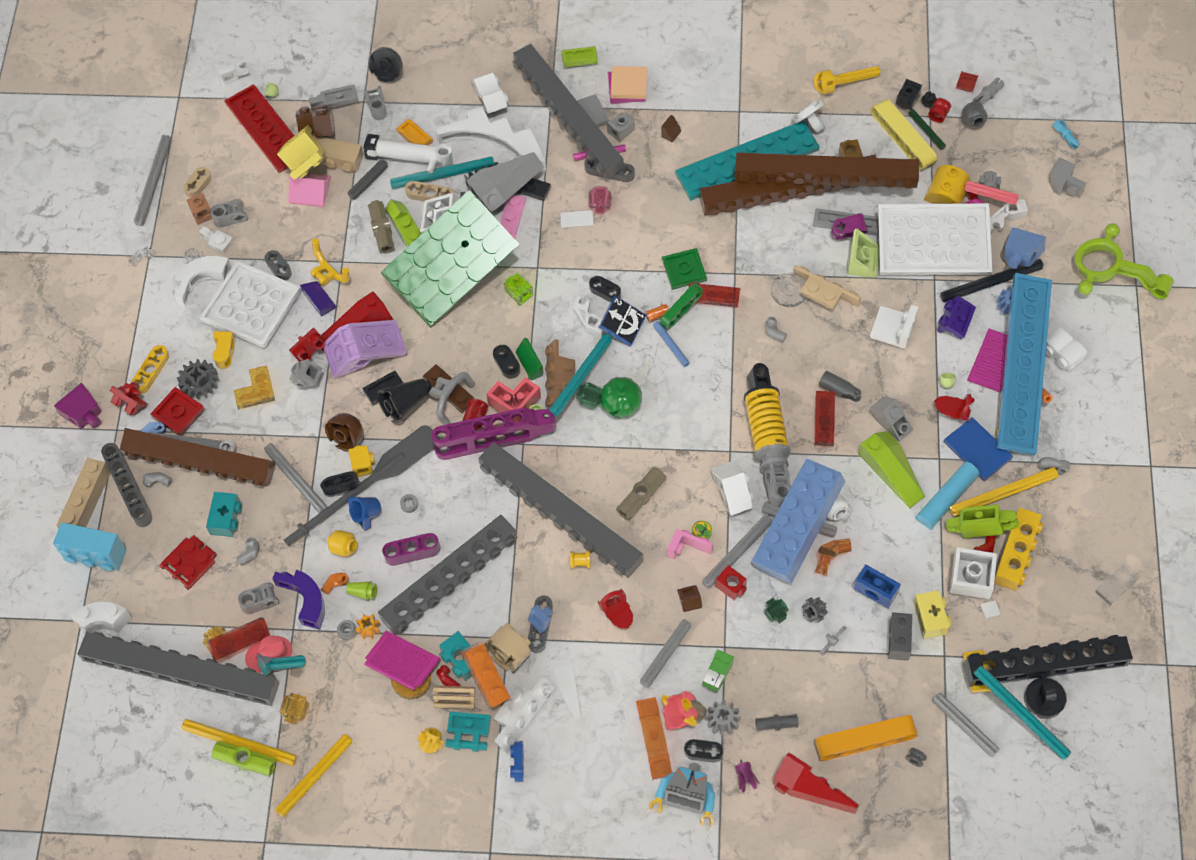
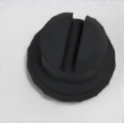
M931 91L926 92L921 99L922 104L927 107H933V103L937 99L935 93H931Z

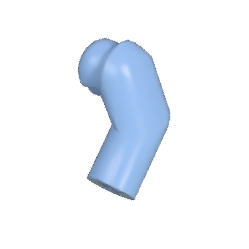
M149 422L141 431L146 433H164L165 425L161 422Z

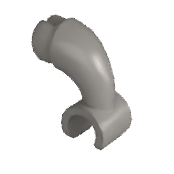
M1043 457L1038 461L1040 469L1057 467L1060 475H1063L1065 471L1068 472L1070 468V462L1067 460Z

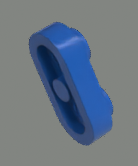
M514 741V745H510V757L514 758V765H510V777L514 778L515 782H524L523 741Z

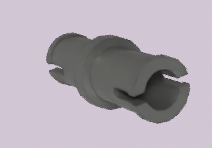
M774 714L773 717L755 718L757 731L771 729L780 731L781 728L799 726L797 714L785 716Z

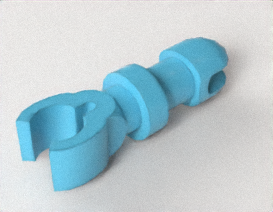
M1062 119L1060 121L1056 120L1053 124L1054 128L1062 133L1063 139L1068 141L1072 149H1077L1080 143L1077 138L1073 137L1072 131L1068 130L1065 121Z

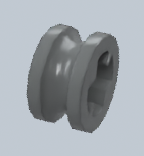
M911 748L909 750L910 754H907L905 758L911 764L922 767V761H926L927 756L922 751Z

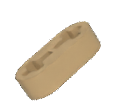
M197 168L186 181L184 190L188 197L192 198L201 194L209 184L211 174L208 168Z

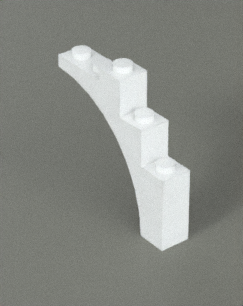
M483 107L466 112L467 118L464 120H458L455 123L443 125L435 129L439 144L464 140L481 141L502 148L515 158L534 152L544 166L538 173L546 171L545 159L531 128L513 133L507 118L497 119L490 123Z

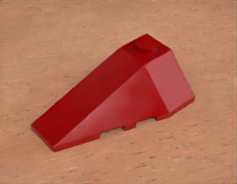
M372 291L357 301L321 336L327 340L339 327L349 323L393 320L385 304Z
M790 752L787 753L773 779L774 788L778 792L855 814L857 812L859 804L840 789L830 788L826 778L815 776L810 771L812 767Z

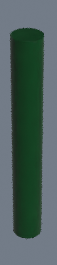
M911 109L908 114L939 149L943 150L946 144L914 109Z

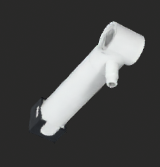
M367 134L363 145L365 159L377 160L378 157L429 163L428 173H433L436 165L439 168L453 165L452 148L448 144L430 146L380 139V135Z

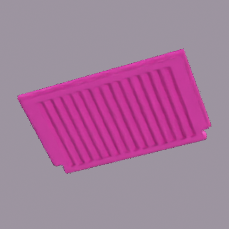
M990 328L988 329L967 381L997 392L1002 390L1008 335Z
M386 630L365 657L367 661L364 665L415 690L416 686L420 687L441 658Z

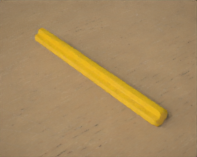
M1055 467L956 503L950 506V512L956 517L960 515V510L963 508L985 506L1058 478V471Z
M184 719L181 726L184 731L237 747H246L250 751L275 758L277 762L293 766L296 762L297 757L295 754L189 719Z

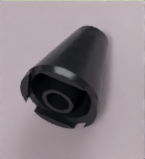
M423 378L385 387L378 390L377 394L380 393L381 396L378 398V402L385 416H391L393 419L391 422L397 424L430 396L429 391L432 387L429 381Z

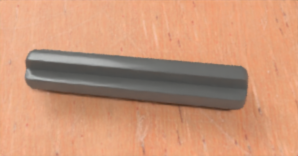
M380 159L348 191V196L355 200L388 167V163L384 159Z

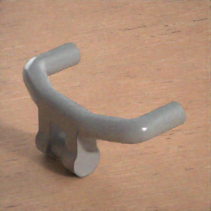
M466 372L459 373L451 380L438 377L435 382L436 385L429 391L432 397L439 398L436 414L443 425L450 424L449 419L444 414L446 400L455 386L463 380L469 388L475 385V382Z

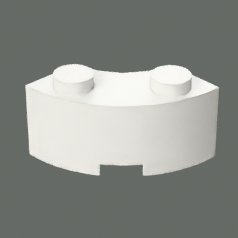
M489 72L471 79L478 99L481 98L484 102L482 107L486 113L489 114L508 107L507 94L500 89L497 75Z
M111 602L87 604L70 615L79 628L85 633L92 634L103 629L119 633L132 619L125 608Z

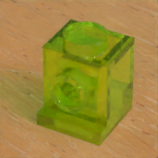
M519 273L506 279L504 283L505 292L519 306L533 296L532 285Z

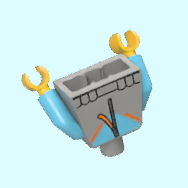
M693 762L689 764L688 768L678 767L676 772H671L661 780L655 795L657 798L651 801L650 809L652 810L655 804H660L657 813H661L663 811L661 802L664 799L663 803L701 814L705 811L700 824L703 826V819L709 818L711 827L713 824L711 812L714 811L715 792L711 783L707 781V774L700 772L701 766Z

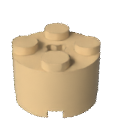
M508 623L501 626L484 643L487 651L490 650L493 654L491 659L506 671L512 669L511 672H514L531 653L529 639L524 635L520 636L515 632L513 626Z

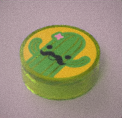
M698 521L693 525V536L706 539L711 537L712 528L708 522Z

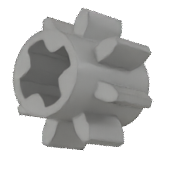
M986 171L983 175H980L979 184L1000 189L1001 177H997V173L994 171Z

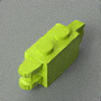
M999 504L963 508L960 510V516L946 519V528L949 533L963 534L964 538L1002 535L1004 530L1018 528L1019 521L1016 518L1015 511H1001Z

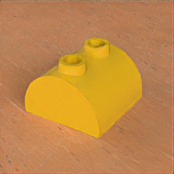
M953 165L938 167L924 201L932 204H962L967 193L965 191V184L967 181H971L970 176L961 168Z

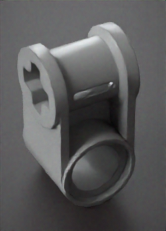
M381 86L369 91L365 89L364 95L372 117L375 120L384 119L387 116V110Z
M234 199L226 203L214 205L210 210L214 225L221 228L244 222L247 219V214L243 210V201Z
M270 582L263 583L255 588L241 592L238 596L241 610L245 614H253L276 606L279 600L273 592L274 585ZM247 600H252V603L244 604Z

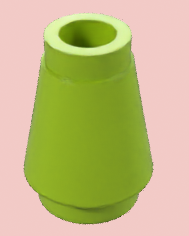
M372 581L349 582L346 587V593L369 601L370 599H375L377 595V584Z

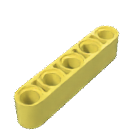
M885 99L871 107V113L875 120L909 159H919V170H923L937 162V155L889 99Z

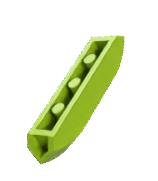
M390 199L385 208L386 213L407 248L422 233L406 206L401 201Z

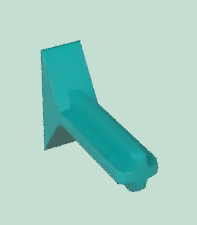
M257 654V666L265 676L272 670L298 668L305 665V657L303 655L270 658Z

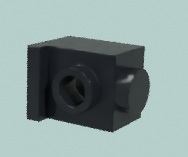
M906 79L897 95L896 105L908 110L913 109L921 95L922 85Z

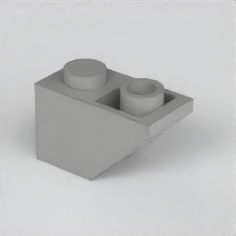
M883 396L870 407L878 423L897 441H901L913 430L897 399Z

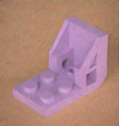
M396 320L346 324L339 327L324 342L325 346L323 347L333 378L342 377L365 367L373 359L402 357L407 354Z

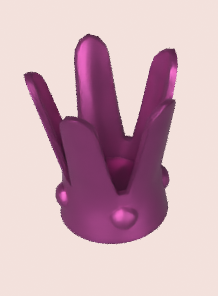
M741 759V763L735 766L739 779V789L745 792V780L748 784H751L753 789H757L754 778L759 784L760 782L752 771L751 763L743 762Z

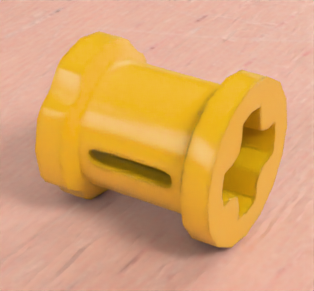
M590 550L586 551V553L570 551L571 569L584 566L591 568Z

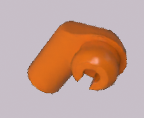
M342 572L331 574L320 590L329 595L333 587L345 585L349 577L346 573Z

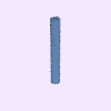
M655 322L653 327L683 367H687L690 364L688 359L660 322Z

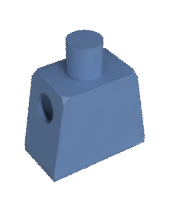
M1012 227L1005 247V260L1008 261V266L1016 269L1019 265L1030 267L1045 251L1046 237Z

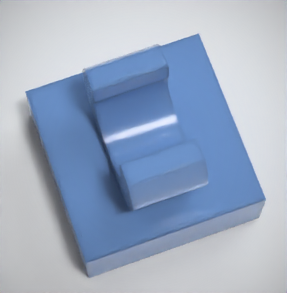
M536 605L531 609L528 620L541 634L546 631L551 619L550 615L553 614V611L549 607L542 610L539 605Z

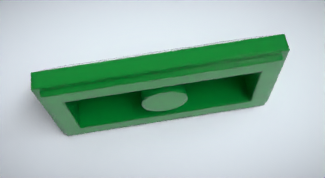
M523 338L516 349V355L530 380H535L543 376V365L528 338Z

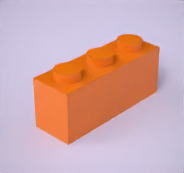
M477 642L460 651L487 706L493 708L511 698L484 643Z

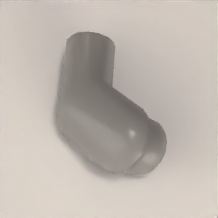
M768 317L765 322L768 336L784 342L787 334L778 330L776 318Z
M161 472L147 473L143 476V484L147 487L152 486L153 482H159L169 487L173 482L172 478Z

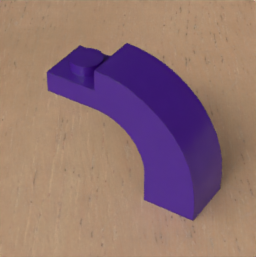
M296 570L294 577L288 572H275L272 579L277 587L295 591L303 596V606L298 616L301 625L320 630L325 616V603L316 582L309 575L299 570Z

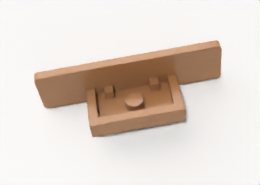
M554 339L545 349V355H547L545 371L547 372V380L545 382L547 396L545 404L548 410H550L559 393L564 390L575 374V360L559 356V340Z

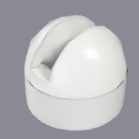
M227 439L220 444L219 449L229 451L230 445V451L235 452L236 444L233 440Z

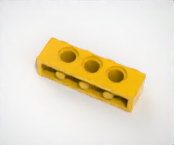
M1019 507L1016 514L1019 526L1010 531L994 579V584L1014 591L1017 590L1018 585H1023L1026 574L1023 571L1024 568H1029L1032 559L1029 553L1030 550H1035L1038 541L1034 539L1036 533L1040 534L1043 523L1040 522L1041 514ZM1025 530L1029 535H1025L1021 531ZM1016 547H1020V548H1022L1024 551H1023V552H1019V551H1017L1015 548H1016ZM1014 564L1018 569H1013L1009 565Z

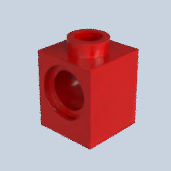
M729 565L716 578L715 587L732 600H735L738 596H743L747 590V578ZM733 581L736 582L738 585L730 586L728 585V583Z

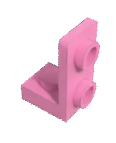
M676 529L667 548V557L675 559L677 553L681 554L684 544L711 554L713 543L704 537L698 538L693 536L687 530L681 531Z

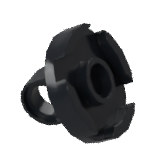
M380 47L373 51L368 59L369 70L378 77L379 81L391 82L399 77L402 72V59L392 48Z
M1041 677L1033 680L1028 685L1024 694V703L1027 709L1038 715L1041 719L1057 717L1063 711L1067 702L1063 686L1051 678Z

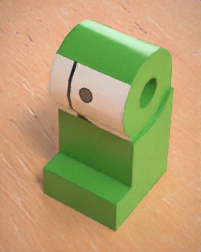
M717 649L702 686L718 693L734 663V656Z

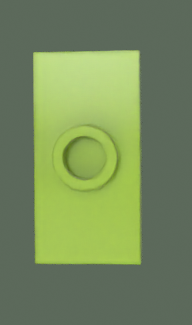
M596 46L561 50L564 68L598 64Z

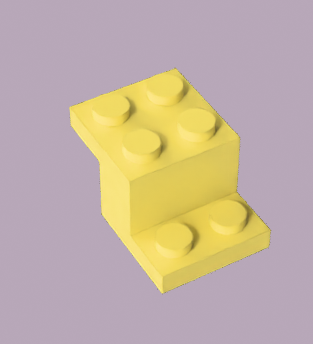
M309 125L285 143L277 154L290 168V176L294 180L298 177L300 179L303 178L311 166L315 168L324 158L325 150L312 136L313 130Z

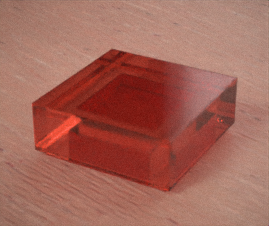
M961 71L956 89L973 93L978 76Z

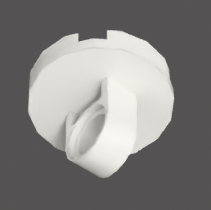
M818 99V101L802 109L799 114H795L792 117L794 122L798 123L807 118L817 133L825 129L824 123L816 112L825 104L823 99Z

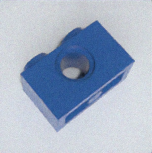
M865 564L855 580L854 589L889 609L899 593L901 584Z

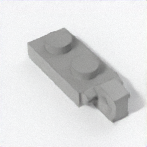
M354 84L321 91V94L317 95V97L309 98L311 109L317 108L318 105H327V107L332 106L333 108L359 102Z

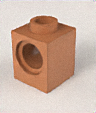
M203 193L187 199L197 225L212 219L210 206Z

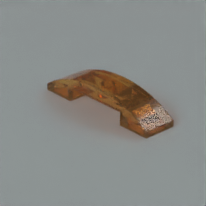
M656 697L636 701L651 777L652 780L661 779L669 775L672 769Z

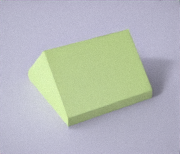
M855 229L848 275L875 278L877 277L879 263V244L860 230Z

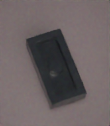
M396 370L362 389L373 406L378 403V398L381 397L380 393L377 394L378 390L401 384L403 381Z

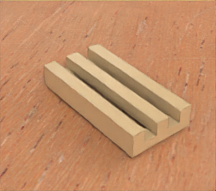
M433 687V708H475V687ZM439 692L471 693V696L439 695ZM438 700H464L470 702H441Z

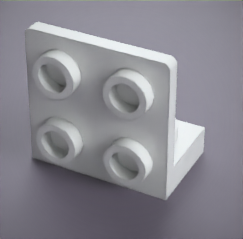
M911 305L909 312L905 311L903 313L880 306L870 338L906 349L919 307Z

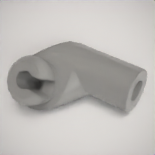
M248 538L246 540V552L236 557L240 565L249 562L257 556L259 543L255 538Z

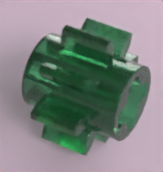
M773 597L765 602L764 614L770 622L777 620L778 623H781L787 619L786 613L789 609L782 599L775 600Z

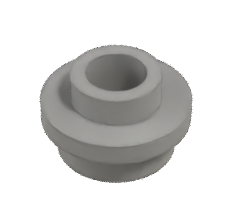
M344 620L337 626V634L343 640H350L356 635L357 627L354 622ZM345 629H351L349 633H344Z

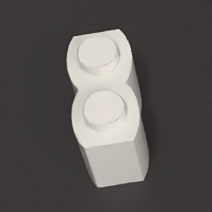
M1058 328L1047 337L1046 355L1056 359L1060 368L1071 371L1086 358V349L1064 329Z

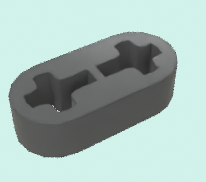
M268 251L264 258L268 268L276 277L285 281L288 280L292 275L289 264L278 251ZM271 258L276 259V260H277V263H274V261H273V260H270V259H271ZM282 268L286 273L283 274L279 269Z

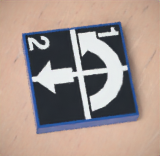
M615 295L598 328L630 347L646 314Z

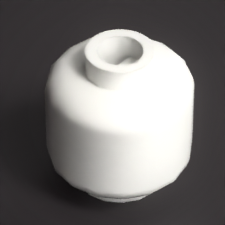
M840 493L827 516L829 520H841L847 514L848 503Z

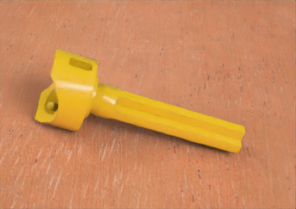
M879 66L837 75H833L829 69L820 71L813 77L815 90L824 95L830 94L835 91L836 85L880 76L881 70Z

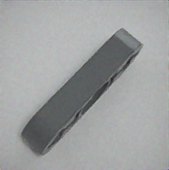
M588 159L585 160L584 167L587 174L605 178L597 172L595 165L593 168L590 167L594 164L593 162H589ZM624 163V170L608 179L631 182L635 178V169L632 165Z
M543 595L535 600L534 607L546 602L547 606L545 608L549 607L553 611V603L550 597ZM550 622L546 631L541 634L530 624L528 639L531 643L529 645L531 652L540 653L545 649ZM536 634H540L539 640L542 644H538L535 647L532 642L536 641Z

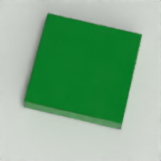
M697 248L662 256V262L672 290L707 281Z

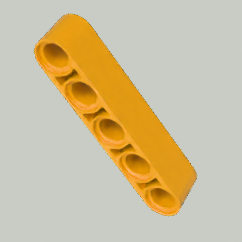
M905 715L817 737L814 741L820 760L828 761L913 740L918 737L912 715Z

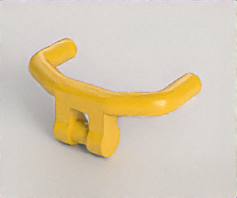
M312 239L313 252L320 265L313 268L310 274L317 278L322 286H326L333 279L342 283H348L350 280L349 269L343 268L342 274L338 273L323 256L320 250L319 239Z

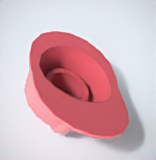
M266 636L248 649L245 655V663L248 668L261 673L262 671L257 666V654L270 658L291 656L292 645L284 637Z

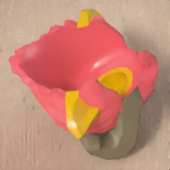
M683 691L672 696L663 695L661 701L665 704L663 706V713L667 729L672 730L688 725L695 726L698 724L696 721H702L706 716V708L689 691Z

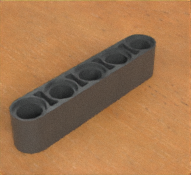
M107 443L102 447L101 453L126 507L137 526L147 527L152 522V515L118 446L114 443Z

